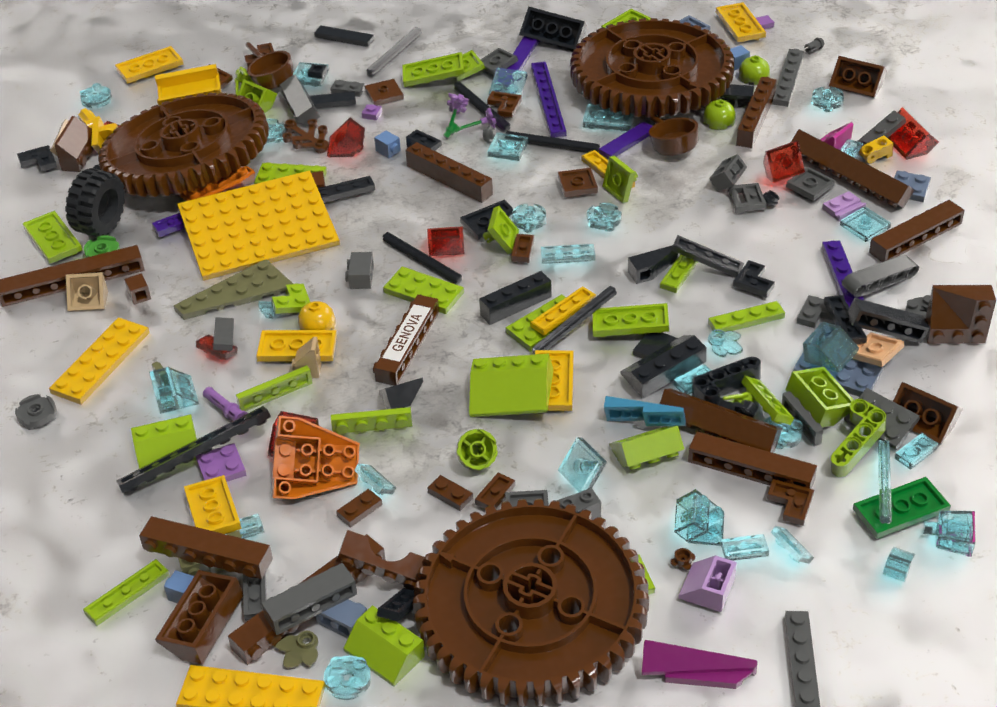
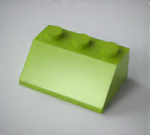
M825 367L793 371L785 389L786 392L790 391L794 397L799 399L801 405L811 413L812 418L822 428L834 426L850 413V404L854 400Z
M191 414L131 428L139 469L197 440Z
M664 426L609 443L622 467H629L630 470L641 467V463L648 461V464L660 461L659 457L665 455L667 458L679 455L678 451L684 450L678 426Z
M372 605L356 620L343 649L347 654L389 684L395 686L425 657L424 643L420 637L398 622L378 617V609Z

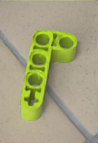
M855 399L851 402L850 421L856 427L831 455V472L836 477L847 476L886 430V413L863 399Z

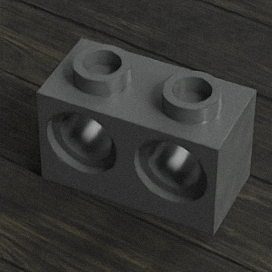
M738 154L723 160L709 179L717 191L720 192L734 186L747 166Z

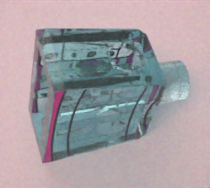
M940 511L937 522L924 521L923 534L935 535V546L938 549L972 557L975 546V511Z

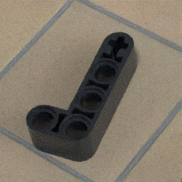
M747 357L695 376L692 379V396L717 405L716 402L720 395L745 387L741 383L744 376L758 380L761 379V360L757 357Z

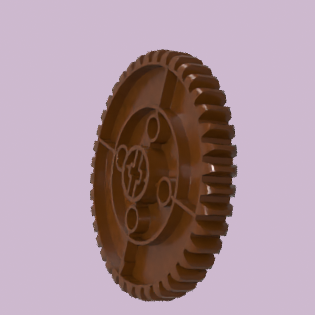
M642 18L639 21L632 19L628 20L627 23L621 21L617 22L616 25H607L606 29L599 28L596 32L588 34V37L583 38L576 45L570 59L572 83L576 87L577 92L582 94L583 98L590 100V103L594 105L599 104V107L602 109L610 108V112L617 113L621 111L622 115H629L631 113L634 114V117H641V115H646L647 118H653V115L665 117V114L677 116L678 112L687 114L690 112V109L697 111L701 109V106L706 107L712 101H716L720 96H723L726 88L730 87L734 74L733 54L723 39H720L717 34H711V31L708 29H702L701 26H691V23L688 22L680 23L679 20L669 21V19L658 20L657 18H651L646 20V18Z
M201 93L197 94V96L188 95L183 99L179 97L171 102L169 100L162 102L160 106L154 105L150 110L145 109L140 112V115L132 116L130 121H125L121 124V127L114 129L113 133L107 136L99 150V167L102 171L118 176L124 185L125 193L128 195L146 197L149 194V197H157L159 194L162 196H169L171 193L178 195L186 190L191 192L195 191L197 187L201 189L207 187L209 183L215 184L219 182L220 178L226 179L231 176L230 173H236L241 166H246L250 163V160L255 159L267 143L269 125L264 111L259 104L245 96H237V94L227 95V93H219L218 95L216 93H209L207 95Z
M519 499L517 506L514 507L511 506L510 502L505 501L501 503L500 510H496L494 506L490 505L485 507L486 514L483 516L479 512L471 513V522L469 523L465 520L457 521L456 532L451 529L446 530L443 533L444 541L434 542L432 545L433 553L425 555L423 561L426 566L419 568L417 573L419 581L415 583L413 589L415 596L413 599L415 625L419 632V637L423 640L424 647L427 648V654L431 661H437V667L441 673H450V680L455 685L461 684L464 681L465 691L470 694L475 693L481 688L482 699L488 701L492 699L494 694L499 695L500 704L507 705L511 698H517L518 707H525L528 699H534L537 707H543L548 697H551L555 704L563 703V694L568 693L571 698L577 699L580 698L581 687L593 692L597 689V678L602 682H608L612 679V669L621 671L625 666V658H631L634 655L635 645L639 644L643 638V629L647 626L649 611L648 581L645 578L644 566L639 563V556L636 550L630 549L628 539L619 537V530L615 526L606 528V520L604 518L597 517L592 520V512L587 509L582 510L578 514L576 513V505L568 504L565 509L560 508V502L556 500L551 501L549 506H544L542 499H535L533 505H528L525 499Z

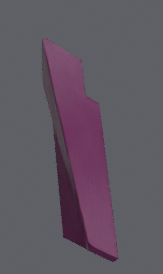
M650 640L644 641L642 675L665 674V683L737 689L742 685L743 680L750 675H756L758 661L754 659Z

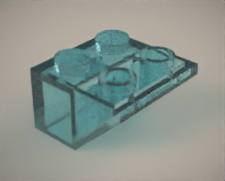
M824 321L803 343L804 362L825 367L838 373L859 351V347L840 326Z
M170 367L149 372L160 414L199 404L190 375Z
M694 489L676 499L674 532L688 543L720 546L723 544L724 511L709 500L707 496Z

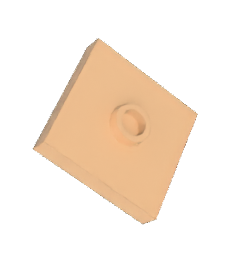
M870 332L867 335V343L854 346L848 352L849 358L883 367L904 348V341Z

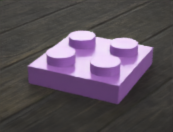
M235 443L213 449L205 454L196 455L204 481L222 475L225 476L226 482L247 476Z

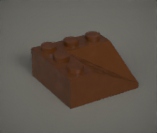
M933 285L925 319L930 327L926 334L927 344L986 343L996 304L992 285Z

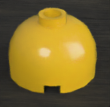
M314 301L302 307L298 316L300 330H330L331 328L333 330L336 325V319L333 309L328 304Z

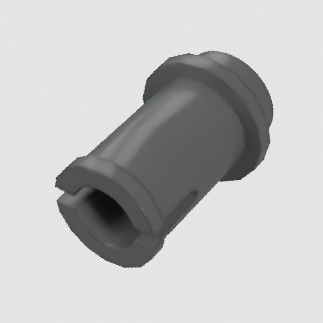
M818 37L815 38L814 41L805 44V51L811 53L817 49H822L824 40Z

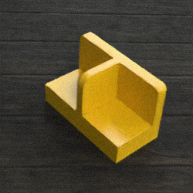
M99 118L93 119L91 146L99 154L102 143L108 135L113 133V130L118 125L116 123L104 125Z

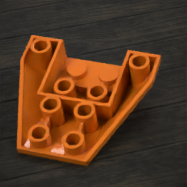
M244 166L238 169L236 173H230L231 176L226 179L220 178L219 182L215 184L209 183L207 187L201 189L197 187L195 191H183L178 196L185 201L249 186L255 182V171L248 166Z
M279 416L274 441L272 497L275 499L295 500L357 484L360 443L302 418Z

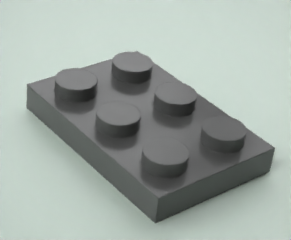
M866 388L858 398L873 404L886 413V430L878 440L896 450L920 420L919 415L869 388ZM849 413L847 416L844 417V421L856 427V425L850 421Z

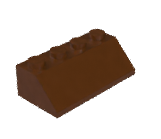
M198 570L155 638L156 642L183 661L203 665L243 597L237 577Z

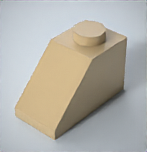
M313 337L297 350L295 359H292V370L307 365L311 371L312 378L320 377L322 363L317 337Z

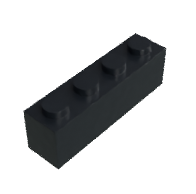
M539 271L479 298L480 315L489 325H492L552 297L551 280L542 271Z
M854 298L847 311V316L852 326L917 343H922L930 329L923 315Z

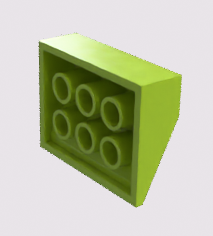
M549 353L473 359L470 372L469 416L547 413L554 372Z

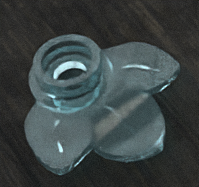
M713 330L708 336V342L712 345V351L719 357H726L727 353L737 355L743 352V348L737 342L741 338L740 333Z

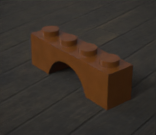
M347 530L336 559L337 562L343 563L347 568L354 567L360 569L366 575H377L387 582H397L411 590L414 589L415 583L419 581L417 577L419 568L426 566L423 561L424 556L412 552L398 561L383 560L371 550L367 536Z

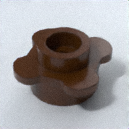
M686 548L677 549L674 553V558L671 559V565L674 567L678 566L684 570H690L691 563L696 558L695 554Z

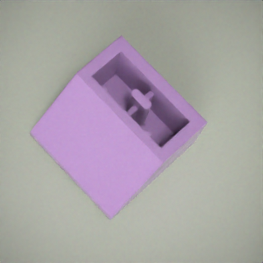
M716 555L694 562L678 599L722 612L735 580L737 562Z

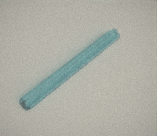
M880 440L878 442L880 522L882 524H889L892 522L890 443L887 440Z

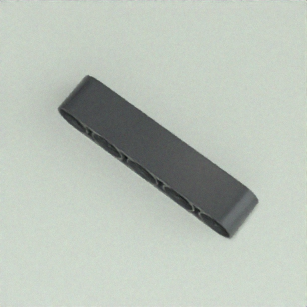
M901 255L850 273L843 279L842 286L854 297H861L912 278L919 271V266L907 255Z

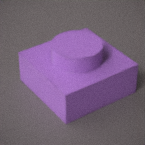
M367 104L362 111V118L377 120L382 113V106Z

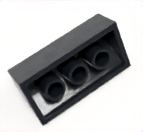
M528 6L519 35L575 50L576 45L585 36L587 25L582 20Z
M683 335L620 371V374L642 398H645L706 362L707 347L695 335Z

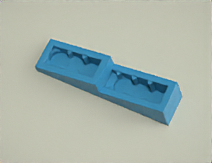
M610 396L605 397L604 411L607 421H644L645 426H686L684 408Z

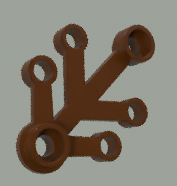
M289 119L285 121L284 129L286 133L282 137L285 143L292 142L294 149L314 148L317 153H324L329 147L328 141L325 140L328 129L325 125L319 126V138L317 139L314 137L315 130L318 127L316 119L308 120V133L299 128L294 120ZM292 133H297L300 136H292Z

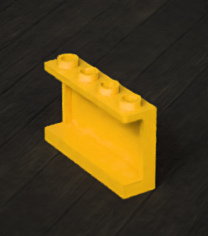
M216 64L155 75L158 88V106L162 105V102L168 100L171 102L179 97L183 99L188 95L197 96V94L201 93L205 95L216 93L218 95L222 93Z

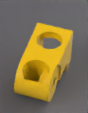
M883 135L862 146L859 155L870 164L884 156L889 158L893 156V142Z

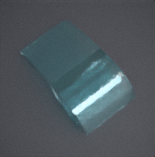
M893 547L887 558L883 575L905 582L911 562L916 554Z

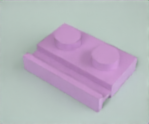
M848 191L823 203L822 209L832 217H837L838 221H841L864 210L866 203H862L861 199Z

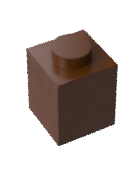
M142 273L124 279L128 294L134 305L151 300L149 288Z

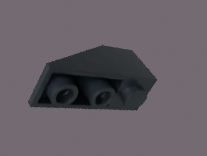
M673 245L628 257V273L636 284L653 280L677 260L678 253L671 251Z

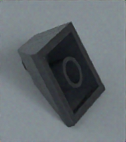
M423 377L379 390L386 408L396 409L411 406L423 383Z

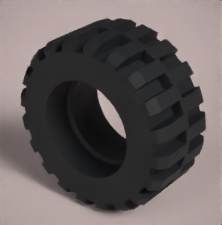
M94 168L83 170L72 181V186L68 190L69 194L66 197L67 204L65 206V211L67 212L66 219L70 227L76 232L94 237L108 235L112 232V229L116 228V224L120 221L121 213L124 210V185L120 178L113 173Z

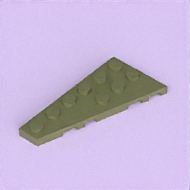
M266 259L175 304L174 309L186 320L205 315L209 310H224L225 306L232 304L236 307L262 300L263 296L271 294L278 296L280 292L285 291L287 284L294 283Z

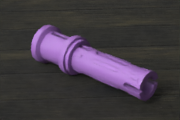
M212 387L204 389L203 397L218 407L226 419L234 421L248 414V412L239 409L236 403H230Z

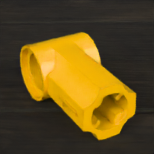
M86 108L81 109L78 114L79 119L91 129L93 119L99 118L101 120L100 116L96 117L91 110Z

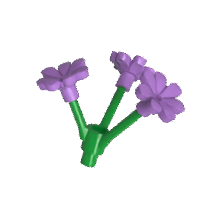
M449 93L448 97L451 100L447 101V105L449 106V111L452 112V117L443 134L446 139L455 132L457 133L460 130L478 124L488 123L493 128H496V120L492 118L491 108L485 111L486 117L459 127L454 123L456 114L464 113L467 110L466 106L469 99L463 98L464 95L461 94L457 96L456 94Z

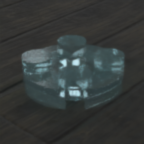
M95 83L92 87L79 93L82 105L87 108H92V106L96 105L97 108H100L111 102V90L108 87L101 86L99 83Z
M819 87L812 93L811 104L823 109L825 112H832L833 109L843 105L844 94L835 87H830V89Z
M267 119L269 125L267 143L281 142L283 140L282 135L286 133L284 123H279L277 119Z
M528 203L521 204L514 208L512 222L517 228L523 229L525 233H531L547 223L546 210L538 204H534V206H528Z
M600 203V206L594 207L593 205L587 210V221L590 228L611 232L621 223L622 213L614 204Z
M771 416L764 421L786 431L780 434L777 449H783V446L793 448L801 442L803 435V424L801 421L794 418L791 425L785 423L780 425L773 422Z
M356 656L333 657L324 672L325 687L337 699L351 700L359 697L358 694L363 690L366 691L371 683V673L367 661L363 657ZM348 674L353 676L348 681H345L343 677Z

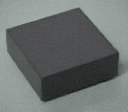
M312 64L307 72L308 77L323 79L327 72V66Z

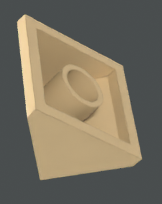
M103 273L66 275L68 311L105 309L108 289Z

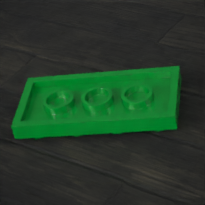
M927 477L853 504V510L876 539L946 513V511L949 512L951 508L948 501Z

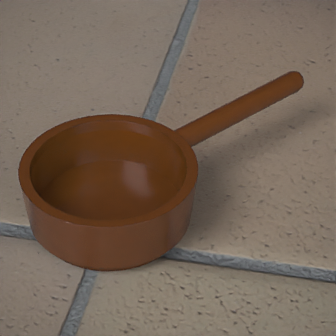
M250 42L245 44L257 57L247 69L254 84L269 90L275 89L293 76L295 69L290 53L287 51H273L262 55Z
M653 115V118H649L656 123L650 128L649 135L653 149L659 154L668 156L680 155L691 151L699 141L697 121L690 118L662 120L656 115Z

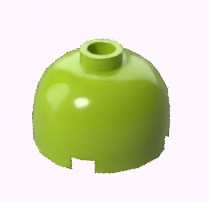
M756 55L744 59L739 67L738 78L745 84L754 82V85H758L761 77L770 76L768 62Z
M719 99L712 101L706 106L703 113V123L708 124L710 129L726 130L727 126L731 125L732 127L735 124V109L729 102Z
M473 429L465 432L459 438L456 445V455L459 462L470 470H482L489 467L495 461L498 454L495 438L491 433L483 429Z

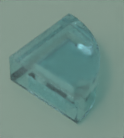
M259 301V311L266 318L273 319L275 312L272 303Z

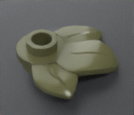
M306 630L299 633L298 636L289 635L284 637L275 647L279 651L286 653L283 661L284 668H296L302 663L310 667L318 658L316 648L319 641L313 632Z

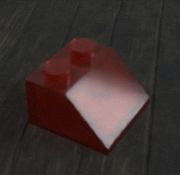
M350 117L330 136L327 156L353 157L356 153H360L364 147L365 128Z
M798 140L765 151L763 164L766 177L772 183L805 172Z

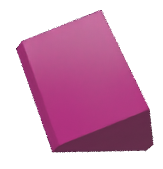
M850 122L829 132L820 140L842 151L851 144L854 124Z

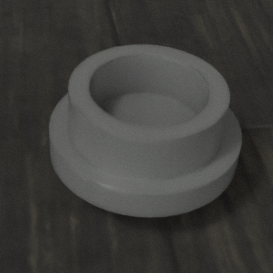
M488 126L483 129V139L493 142L496 138V130L492 126Z

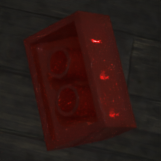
M902 107L897 113L905 117L906 123L889 136L888 139L893 142V147L906 160L927 155L939 141Z

